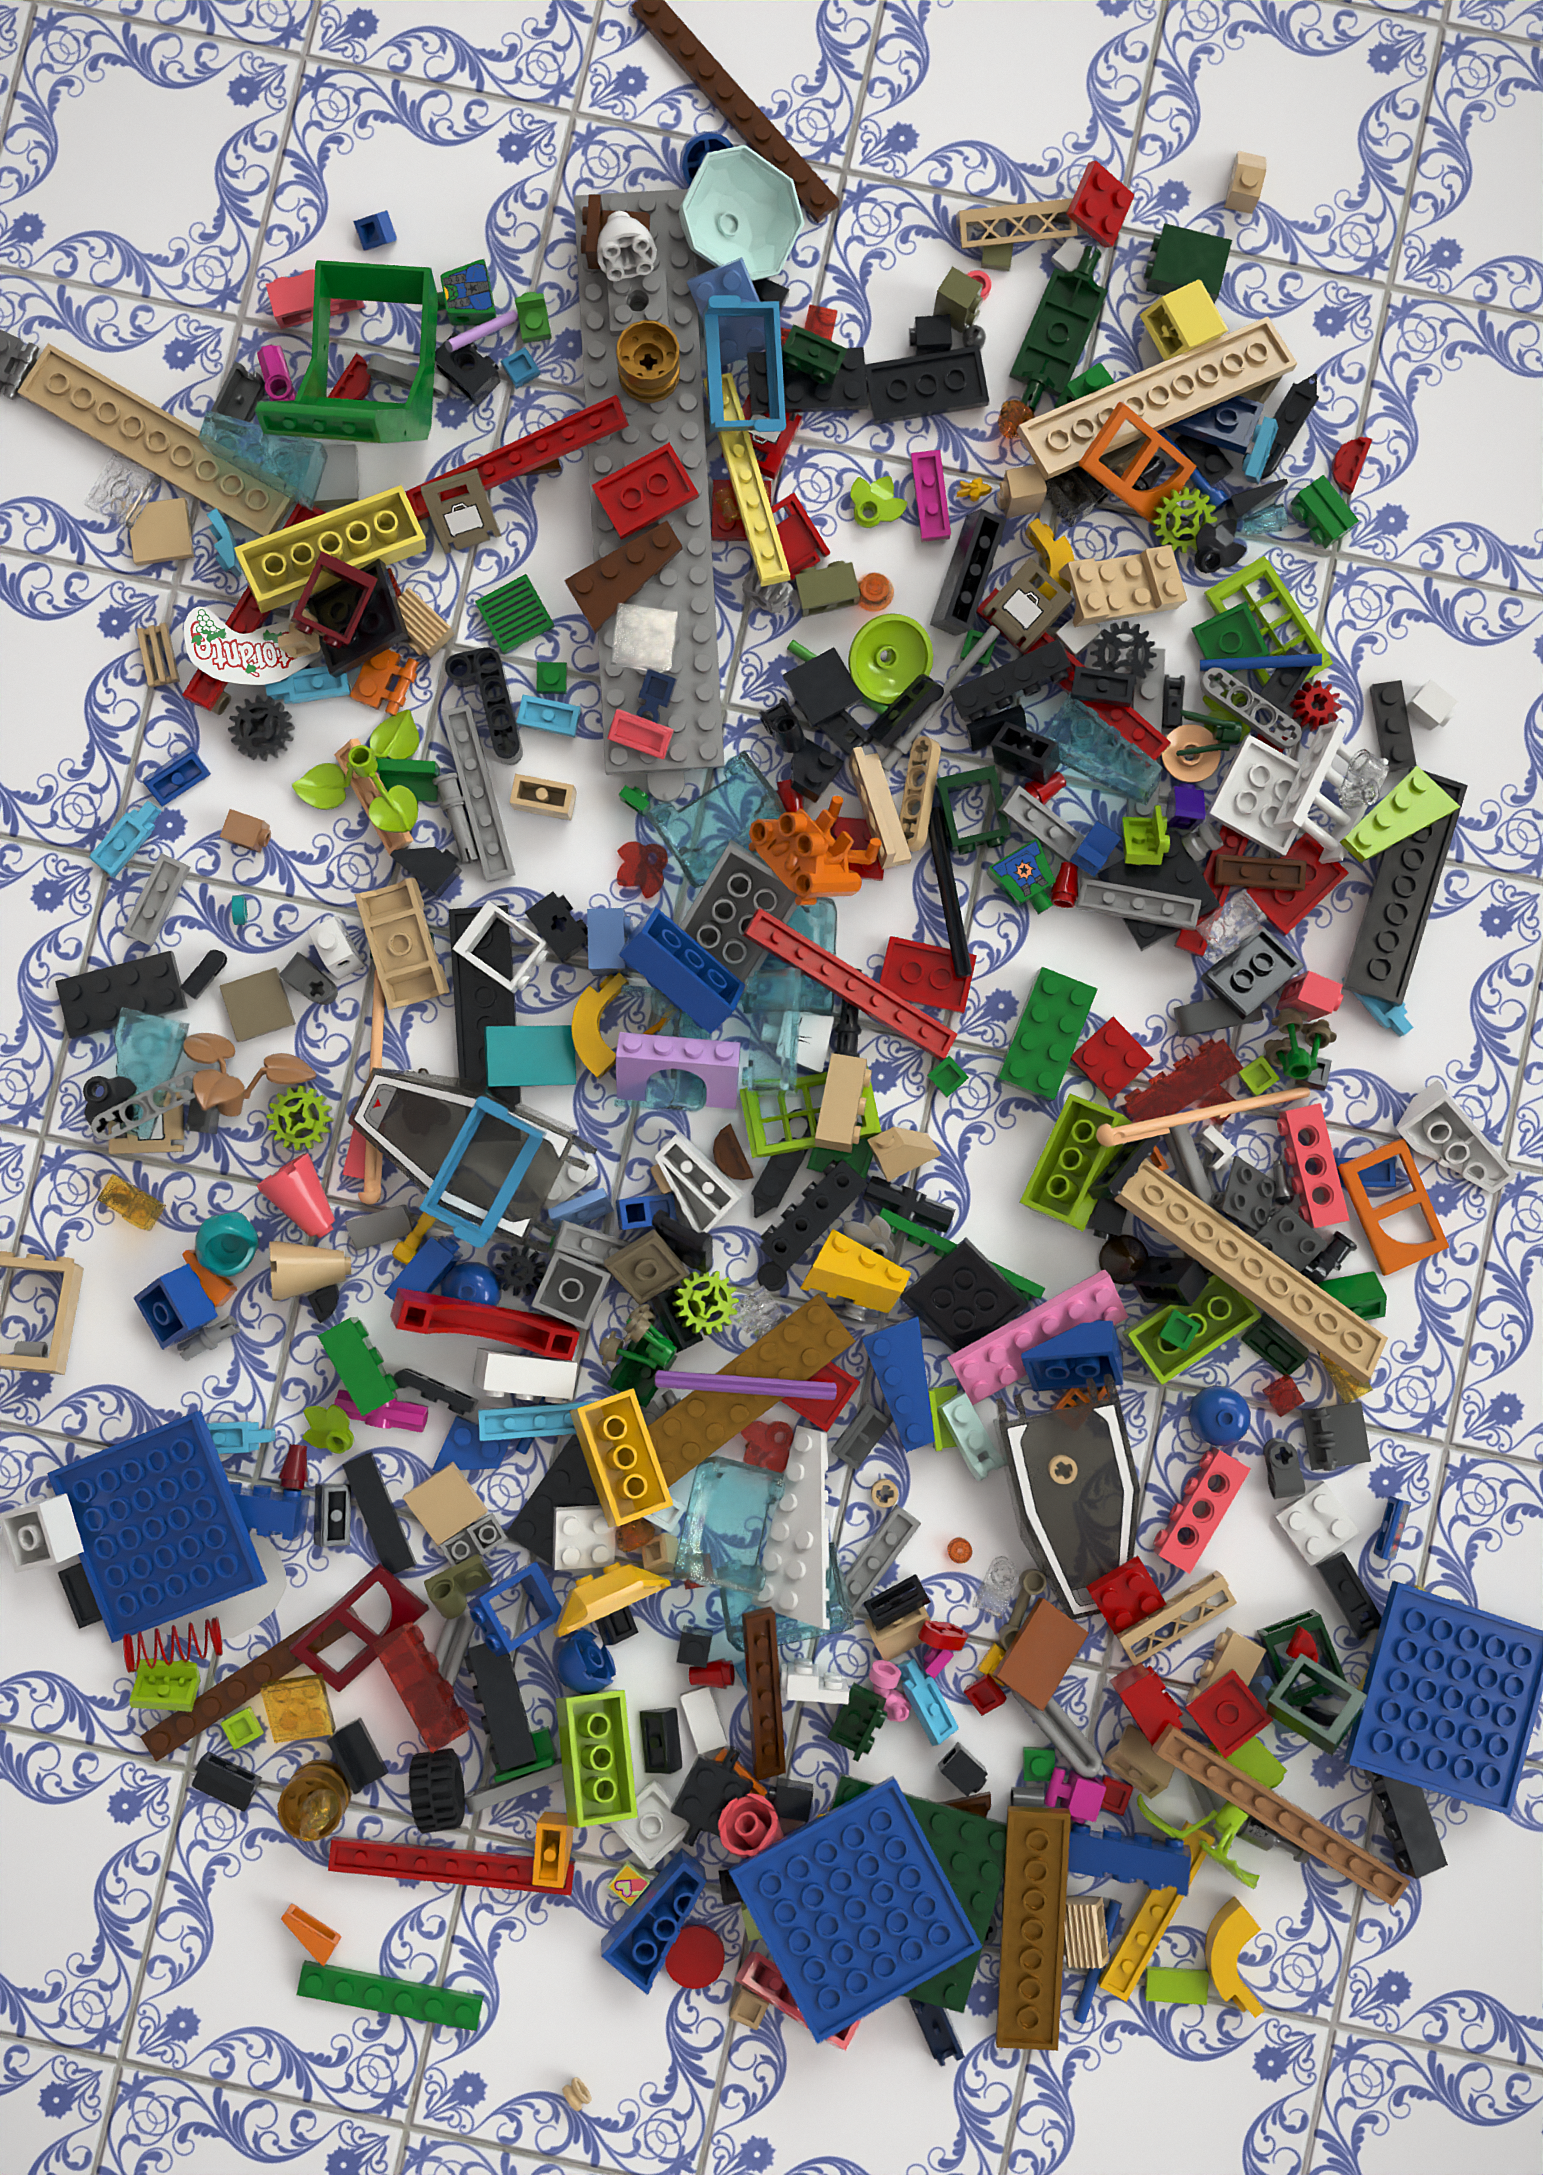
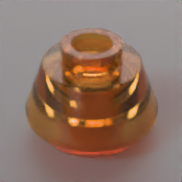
M1018 400L1005 401L1001 405L997 421L1000 426L999 431L1009 439L1020 438L1017 433L1018 426L1035 418V415L1028 406Z
M869 572L858 579L857 583L861 595L858 602L860 607L867 611L877 612L889 606L894 596V587L887 576L879 572Z
M643 1517L620 1525L616 1529L618 1549L628 1553L643 1546L654 1538L655 1528Z

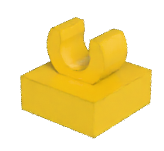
M994 1642L977 1668L985 1675L989 1673L995 1682L1004 1687V1684L992 1675L1005 1655L1006 1650Z

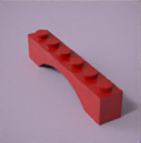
M403 1288L397 1289L390 1314L395 1328L421 1334L455 1333L479 1336L509 1343L543 1356L572 1361L580 1335L575 1325L560 1318Z

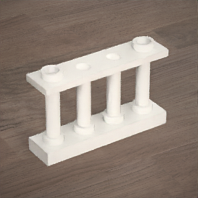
M1341 721L1319 727L1273 823L1280 831L1302 828L1325 847L1319 859L1322 864L1343 861V858L1348 854L1349 851L1339 842L1362 820L1388 764L1386 758L1365 762L1343 743V737L1348 727ZM1335 754L1339 755L1359 772L1354 786L1331 768V762ZM1324 778L1348 797L1342 810L1320 793L1319 788ZM1312 803L1336 821L1331 835L1308 818V811Z

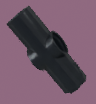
M873 1175L863 1196L864 1200L886 1208L911 1222L916 1223L917 1221L944 1233L947 1232L956 1210L927 1198V1195L903 1185L900 1187Z

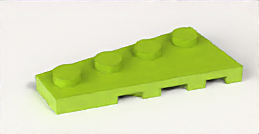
M1417 765L1339 843L1362 863L1390 848L1395 843L1412 836L1424 827L1432 825L1446 815L1452 814L1460 806Z

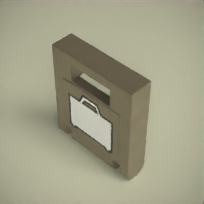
M477 468L421 486V493L445 554L451 553L449 543L452 542L458 551L490 540L489 530H492L495 538L501 537L499 526ZM466 484L469 493L441 501L440 492Z
M1029 558L983 609L982 613L988 617L996 609L997 612L991 618V622L1016 645L1025 637L1027 640L1021 645L1020 649L1026 653L1075 599L1032 558ZM1039 575L1058 592L1050 601L1031 584Z

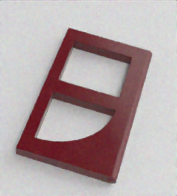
M379 1563L289 1646V1651L336 1691L341 1692L429 1610L428 1604L423 1602ZM377 1581L385 1588L391 1602L390 1617L386 1626L379 1634L348 1609ZM336 1619L367 1644L339 1672L307 1647Z

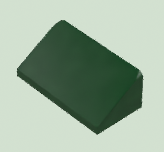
M1263 1312L1261 1314L1262 1317L1251 1325L1241 1337V1340L1283 1376L1288 1378L1307 1360L1309 1350L1269 1315Z

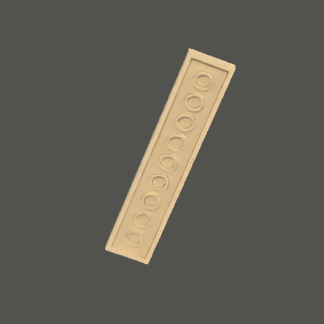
M1265 317L1024 422L1018 426L1017 433L1045 480H1048L1079 466V461L1119 402L1124 403L1155 431H1158L1293 371L1298 363L1269 317ZM1125 419L1102 455L1144 437V435Z
M49 343L18 390L21 397L211 508H217L223 515L261 537L276 531L299 494L298 489Z
M1143 1160L1138 1167V1172L1123 1185V1190L1115 1197V1201L1364 1384L1371 1379L1388 1337L1149 1161Z

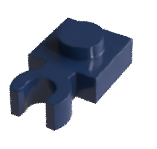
M648 669L638 696L646 700L645 705L638 709L636 716L643 718V714L650 711L653 714L652 722L659 723V705L668 708L678 679Z

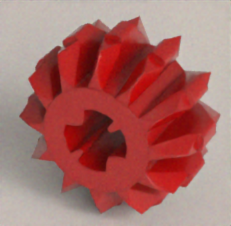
M1316 680L1313 686L1309 682L1304 683L1302 690L1298 689L1294 695L1296 700H1292L1289 704L1290 708L1297 710L1291 715V718L1297 719L1300 717L1302 721L1299 723V726L1303 728L1308 723L1311 732L1317 730L1318 726L1335 722L1338 719L1335 712L1340 711L1342 705L1334 701L1340 697V693L1331 694L1329 692L1332 689V684L1322 688L1321 680ZM1313 702V705L1315 703H1318L1320 709H1318V707L1313 709L1311 703Z

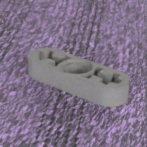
M372 355L366 371L378 380L411 390L418 368L382 356ZM434 373L433 397L446 399L451 382L444 376Z

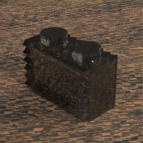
M1073 468L1045 480L1047 499L1050 500V504H1054L1055 509H1058L1057 513H1061V518H1065L1064 522H1068V527H1073L1093 511L1098 500Z

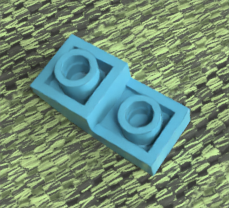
M217 508L207 514L213 523L209 526V529L218 540L214 547L219 555L215 558L225 572L231 570L236 577L242 575V569L234 547L238 545L229 525Z

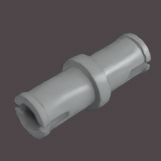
M230 1315L210 1328L206 1326L200 1329L199 1334L177 1345L178 1351L184 1350L179 1353L185 1361H189L207 1349L213 1350L217 1348L218 1343L240 1332L239 1326L234 1327V1325L238 1324L237 1321Z

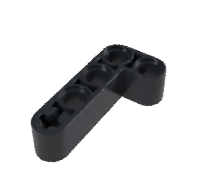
M484 647L450 656L446 660L445 671L455 686L468 687L479 684L492 745L497 757L506 765L518 763L523 756V747L504 665L498 652L490 647ZM485 660H496L493 668L489 670L482 668ZM457 666H467V671L464 675H453L454 669ZM493 687L502 688V693L497 698L488 696L489 691ZM500 715L509 717L508 723L504 726L495 725V720ZM503 737H508L512 746L510 754H506L504 751L506 750V745Z

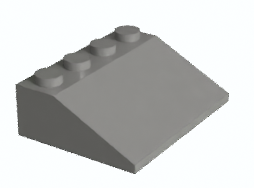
M730 840L679 927L746 985L743 991L745 993L769 952L742 936L759 908L787 924L798 906L795 903V898L799 895L789 890L763 859Z

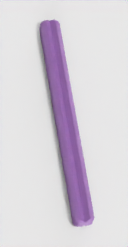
M662 1370L657 1371L655 1374V1386L661 1388L834 1400L837 1391L836 1384L828 1382Z

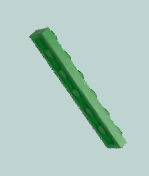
M881 1208L878 1214L889 1224L891 1233L896 1235L897 1231L900 1230L909 1235L907 1241L922 1248L925 1243L936 1248L934 1254L941 1258L957 1245L887 1209ZM990 1261L1027 1300L1031 1301L1032 1297L1041 1299L1045 1291L1044 1287Z
M307 1960L302 1965L296 1994L298 1996L477 2031L484 1999L482 1995L327 1964L322 1966L320 1963Z

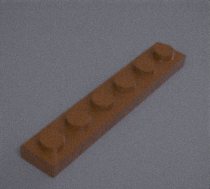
M771 1606L742 1613L753 1774L757 1781L786 1773L775 1611Z

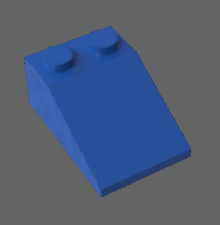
M1096 1320L1094 1322L1081 1323L1021 1353V1360L1034 1392L1123 1385V1352L1113 1321Z

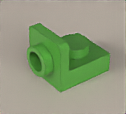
M527 292L522 294L521 297H516L515 304L523 343L552 339L544 294Z

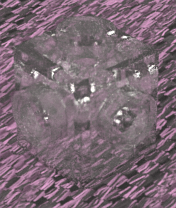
M763 1285L753 1293L745 1295L734 1306L740 1316L736 1319L737 1323L746 1334L752 1332L758 1340L786 1319L780 1305Z

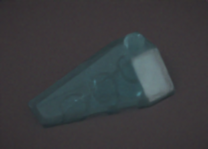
M121 1008L114 1034L118 1063L116 1065V1075L130 1079L137 1086L136 1092L128 1097L129 1099L173 1078L183 1051V1044L187 1037L190 1023L130 1008ZM161 1089L155 1092L153 1101L156 1106L163 1107L168 1091ZM133 1103L135 1109L133 1121H138L143 1116V1109L140 1105ZM159 1116L125 1133L151 1139ZM120 1123L121 1129L127 1127L125 1123Z

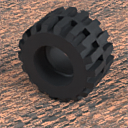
M453 1748L417 1753L412 1757L409 1769L410 1803L414 1822L422 1834L458 1829L462 1825L465 1815L464 1780L459 1758Z

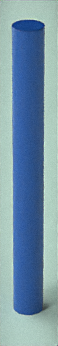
M1322 653L1200 660V672H1207L1211 668H1221L1228 671L1322 666Z
M1110 1899L1105 1915L1108 1948L1122 1906L1121 1902ZM1090 1967L1074 2015V2020L1079 2023L1085 2024L1102 1968Z

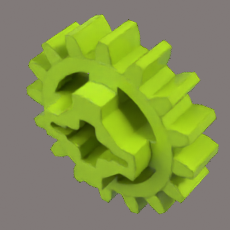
M1186 486L1182 487L1181 494L1172 489L1170 490L1171 498L1168 499L1162 496L1160 499L1163 506L1154 507L1159 516L1152 518L1151 522L1159 527L1153 533L1156 536L1163 535L1159 543L1164 546L1170 542L1169 545L1172 546L1173 552L1178 546L1182 553L1187 552L1188 546L1196 551L1198 550L1196 536L1200 528L1206 522L1213 523L1217 521V517L1210 515V512L1214 511L1216 507L1213 504L1206 505L1210 497L1204 494L1199 498L1200 490L1196 488L1192 490L1191 494H1189V489ZM1183 500L1193 501L1192 503H1189L1187 506H1179L1176 504L1177 502ZM1169 513L1170 523L1166 527V516ZM1182 514L1186 515L1189 521L1186 526L1181 524L1180 516ZM1202 514V515H1203V521H1202V525H1201V527H1200V526H1199V516ZM1182 534H1190L1192 536L1184 540L1175 539L1176 537L1179 538Z
M300 1085L297 1092L292 1087H288L287 1096L278 1093L276 1096L279 1103L269 1104L274 1109V1114L266 1115V1118L274 1122V1124L268 1127V1130L278 1132L273 1139L275 1141L285 1139L283 1144L285 1148H290L294 1143L295 1150L298 1151L302 1150L303 1144L308 1149H313L314 1140L323 1143L324 1139L321 1134L323 1132L331 1133L326 1124L334 1122V1118L327 1116V1112L333 1109L332 1106L323 1105L327 1099L326 1096L321 1095L316 1098V1089L311 1088L306 1093V1087ZM302 1098L297 1105L287 1106L291 1101ZM315 1106L319 1113V1120L316 1119L313 1111ZM297 1113L302 1114L306 1118L304 1123H300L295 1118ZM282 1116L285 1118L287 1124L286 1129H284L282 1125ZM309 1129L314 1131L304 1138H298L302 1135L303 1131Z
M696 1271L690 1273V1280L684 1278L680 1281L684 1288H678L674 1291L680 1299L673 1302V1306L680 1307L681 1310L675 1316L676 1318L682 1316L685 1318L682 1324L684 1328L693 1325L692 1333L694 1334L699 1333L701 1328L704 1336L710 1335L712 1328L715 1333L723 1331L722 1325L729 1326L732 1324L728 1316H734L738 1313V1311L732 1308V1305L738 1303L739 1299L732 1298L731 1295L737 1289L736 1287L728 1288L727 1284L730 1279L726 1277L720 1280L719 1271L713 1272L711 1276H709V1271L706 1274L700 1272V1277ZM705 1283L701 1291L691 1290L696 1284ZM707 1297L710 1307L704 1308L705 1302L701 1301V1298ZM688 1304H690L693 1314L691 1313ZM711 1313L720 1315L715 1321L706 1322L710 1318Z

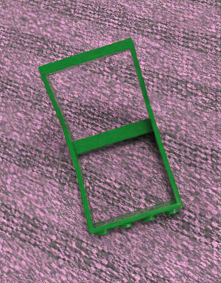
M317 260L315 263L311 361L295 400L258 401L255 412L263 434L370 443L427 440L432 426L438 294L432 269L430 267ZM331 299L422 305L419 368L406 403L327 398Z

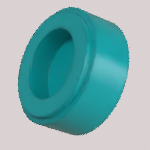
M244 895L232 896V918L234 925H245L247 923V901Z

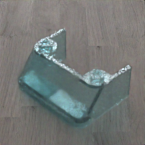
M802 969L754 971V977H748L747 994L752 995L749 1061L748 1067H743L742 1085H747L748 1092L751 1095L800 1096V1091L796 1087L801 989L802 985H806V978Z
M622 985L621 992L624 996L651 998V1007L657 1016L674 1019L673 1037L711 1040V1034L705 1029L699 1028L682 1009L673 1006L669 998L659 989ZM671 1069L670 1078H656L647 1085L645 1101L614 1100V1106L622 1109L698 1112L706 1105L707 1088L705 1082L696 1074L681 1069Z

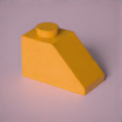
M544 1811L537 1821L532 1885L564 1887L573 1842V1827L568 1826L566 1813Z

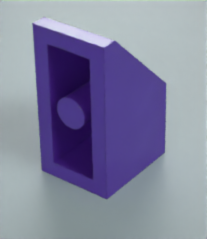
M1187 783L1178 784V787L1174 786L1168 794L1165 815L1167 817V827L1189 831L1195 830L1205 820L1206 816L1204 791L1197 790L1195 785Z

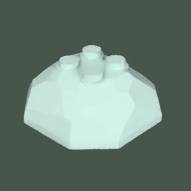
M746 145L707 153L679 210L681 227L693 252L716 268L742 257L752 281L780 274L804 224L793 179Z

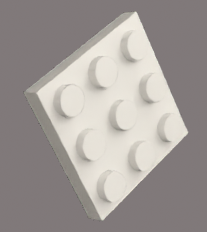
M1245 736L1206 815L1280 857L1286 856L1299 828L1280 831L1273 823L1301 764L1253 736Z

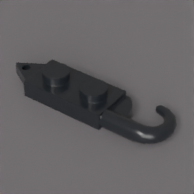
M1317 373L1298 384L1293 383L1273 416V419L1277 421L1278 430L1269 453L1271 456L1265 465L1261 479L1271 476L1276 471L1319 399L1317 395ZM1248 452L1245 453V455H1244V457H1243V459H1242V467H1243V463H1244L1245 457H1246V455L1248 454Z
M795 1109L791 1112L801 1111L805 1109ZM800 1116L807 1121V1128L802 1138L810 1137L811 1131L808 1116ZM782 1138L779 1142H783L786 1140L785 1138ZM809 1149L770 1157L751 1193L754 1196L755 1218H758L774 1207L778 1208ZM757 1208H761L762 1212L757 1213Z

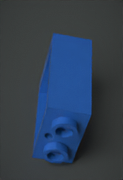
M431 1236L384 1294L392 1301L395 1300L398 1288L431 1294L445 1278L446 1274L462 1258L463 1254L458 1251L461 1246L449 1236Z
M537 1561L523 1566L467 1602L472 1620L480 1626L485 1635L486 1646L491 1652L495 1653L496 1657L510 1653L558 1620L562 1610L561 1604ZM520 1581L541 1620L510 1640L489 1601Z

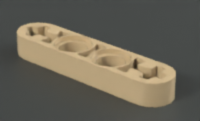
M927 736L917 738L912 744L899 818L909 851L912 852L919 851L926 842L941 754L939 743ZM921 773H925V781L918 787L917 778ZM920 801V810L913 816L912 808L916 802Z

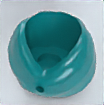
M229 1212L209 1217L201 1224L195 1236L197 1261L210 1273L220 1277H233L242 1273L252 1262L259 1247L258 1234L255 1228L248 1221L247 1217L239 1212Z

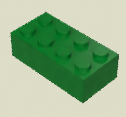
M1041 967L1037 971L995 1081L1049 1102L1055 1100L1098 988Z

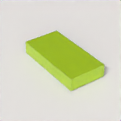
M1146 1966L1144 1998L1146 2001L1207 2005L1209 1973L1207 1970Z

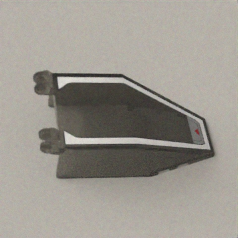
M373 1067L347 1122L426 1195L478 1097L485 1096L506 1107L508 1113L547 1132L494 1232L529 1249L548 1253L550 1246L543 1241L530 1237L531 1230L535 1227L546 1235L554 1237L557 1235L558 1230L537 1220L565 1161L586 1171L590 1166L586 1161L568 1154L572 1145L581 1148L589 1154H595L597 1148L578 1136L577 1129L471 1079ZM486 1112L443 1192L438 1205L481 1226L530 1134Z
M1110 1374L1104 1375L1103 1382L1107 1394L1104 1396L1105 1399L1098 1400L1096 1384L1092 1378L1086 1379V1385L1090 1399L1089 1403L1026 1417L1021 1395H1014V1405L1019 1417L1014 1420L1008 1421L1007 1407L1003 1398L996 1399L997 1418L993 1419L1001 1457L1004 1461V1470L1019 1536L1037 1567L1045 1575L1049 1587L1064 1612L1072 1620L1101 1614L1086 1586L1134 1558L1140 1486L1118 1391ZM1066 1455L1076 1463L1078 1469L1077 1476L1071 1483L1059 1484L1050 1477L1048 1464L1053 1457ZM1062 1462L1056 1464L1058 1469H1055V1475L1061 1474L1063 1477L1069 1475L1067 1470H1071L1070 1464L1065 1465Z

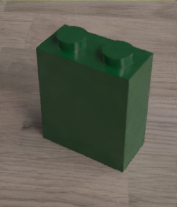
M1164 223L1161 233L1154 234L1150 251L1155 252L1153 261L1148 260L1143 279L1148 280L1146 291L1165 296L1196 280H1201L1215 304L1220 293L1232 240Z

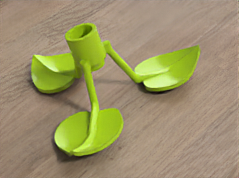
M409 709L398 712L396 716H391L378 725L371 734L370 749L365 745L353 747L348 754L349 763L346 765L348 768L346 776L339 766L333 763H323L310 769L302 778L292 783L294 791L304 802L312 807L321 810L334 809L345 801L346 792L344 788L350 786L353 771H355L360 777H370L382 795L375 798L369 806L368 814L372 823L378 829L385 832L406 833L410 831L418 818L417 800L414 794L402 785H396L386 792L375 775L378 767L375 758H387L389 756L391 759L406 760L417 751L420 739L412 713Z
M1141 1793L1138 1795L1137 1805L1145 1818L1155 1827L1173 1838L1183 1839L1214 1819L1216 1822L1213 1827L1223 1835L1216 1849H1213L1203 1840L1199 1841V1845L1211 1859L1222 1865L1241 1883L1252 1889L1257 1887L1260 1875H1255L1238 1868L1235 1860H1228L1227 1858L1235 1834L1249 1816L1247 1812L1227 1800L1219 1812L1213 1809L1208 1816L1186 1830L1180 1831L1158 1817L1144 1803Z

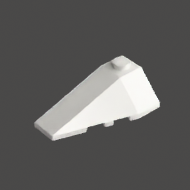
M1438 1080L1412 1099L1396 1126L1397 1131L1416 1152L1422 1155L1425 1154L1437 1161L1441 1166L1452 1169L1461 1174L1463 1178L1492 1194L1517 1177L1513 1169Z

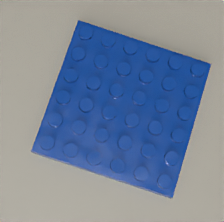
M201 1410L47 1473L55 1495L67 1493L84 1552L78 1554L112 1643L122 1640L125 1633L128 1634L129 1632L131 1636L138 1634V1631L143 1632L268 1583Z
M1392 1580L1362 1690L1364 1694L1368 1695L1363 1711L1352 1726L1343 1762L1511 1816L1543 1693V1631Z
M894 1776L887 1778L773 1843L760 1853L728 1869L817 2044L982 1948Z

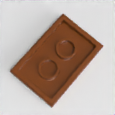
M1039 1597L992 1676L1037 1710L1044 1711L1089 1632L1046 1599Z

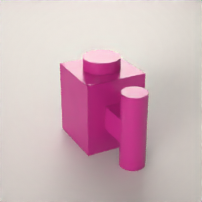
M1054 1767L1044 1804L1055 1807L1058 1796L1062 1797L1060 1805L1063 1809H1070L1071 1820L1082 1824L1085 1823V1820L1096 1823L1107 1787L1099 1778L1081 1777L1074 1770L1070 1771L1068 1781L1065 1783L1063 1780L1066 1771Z

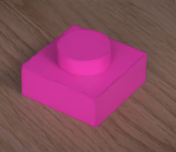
M931 1647L923 1658L925 1660L923 1664L925 1671L935 1679L954 1656L953 1651Z

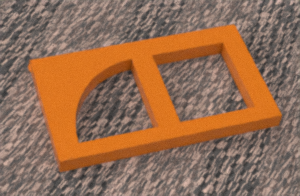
M1122 402L1117 404L1079 461L1081 468L1153 526L1157 524L1152 523L1151 519L1159 516L1154 507L1163 506L1160 498L1164 496L1170 499V490L1172 489L1179 493L1197 467ZM1126 419L1147 439L1121 478H1119L1102 464L1099 458ZM1158 448L1180 465L1170 478L1155 488L1149 490H1135L1132 488Z
M1399 1138L1338 1166L1383 1276L1449 1248L1404 1138ZM1399 1154L1413 1191L1372 1208L1357 1172ZM1419 1203L1434 1239L1422 1243L1399 1242L1388 1236L1380 1227L1378 1221Z

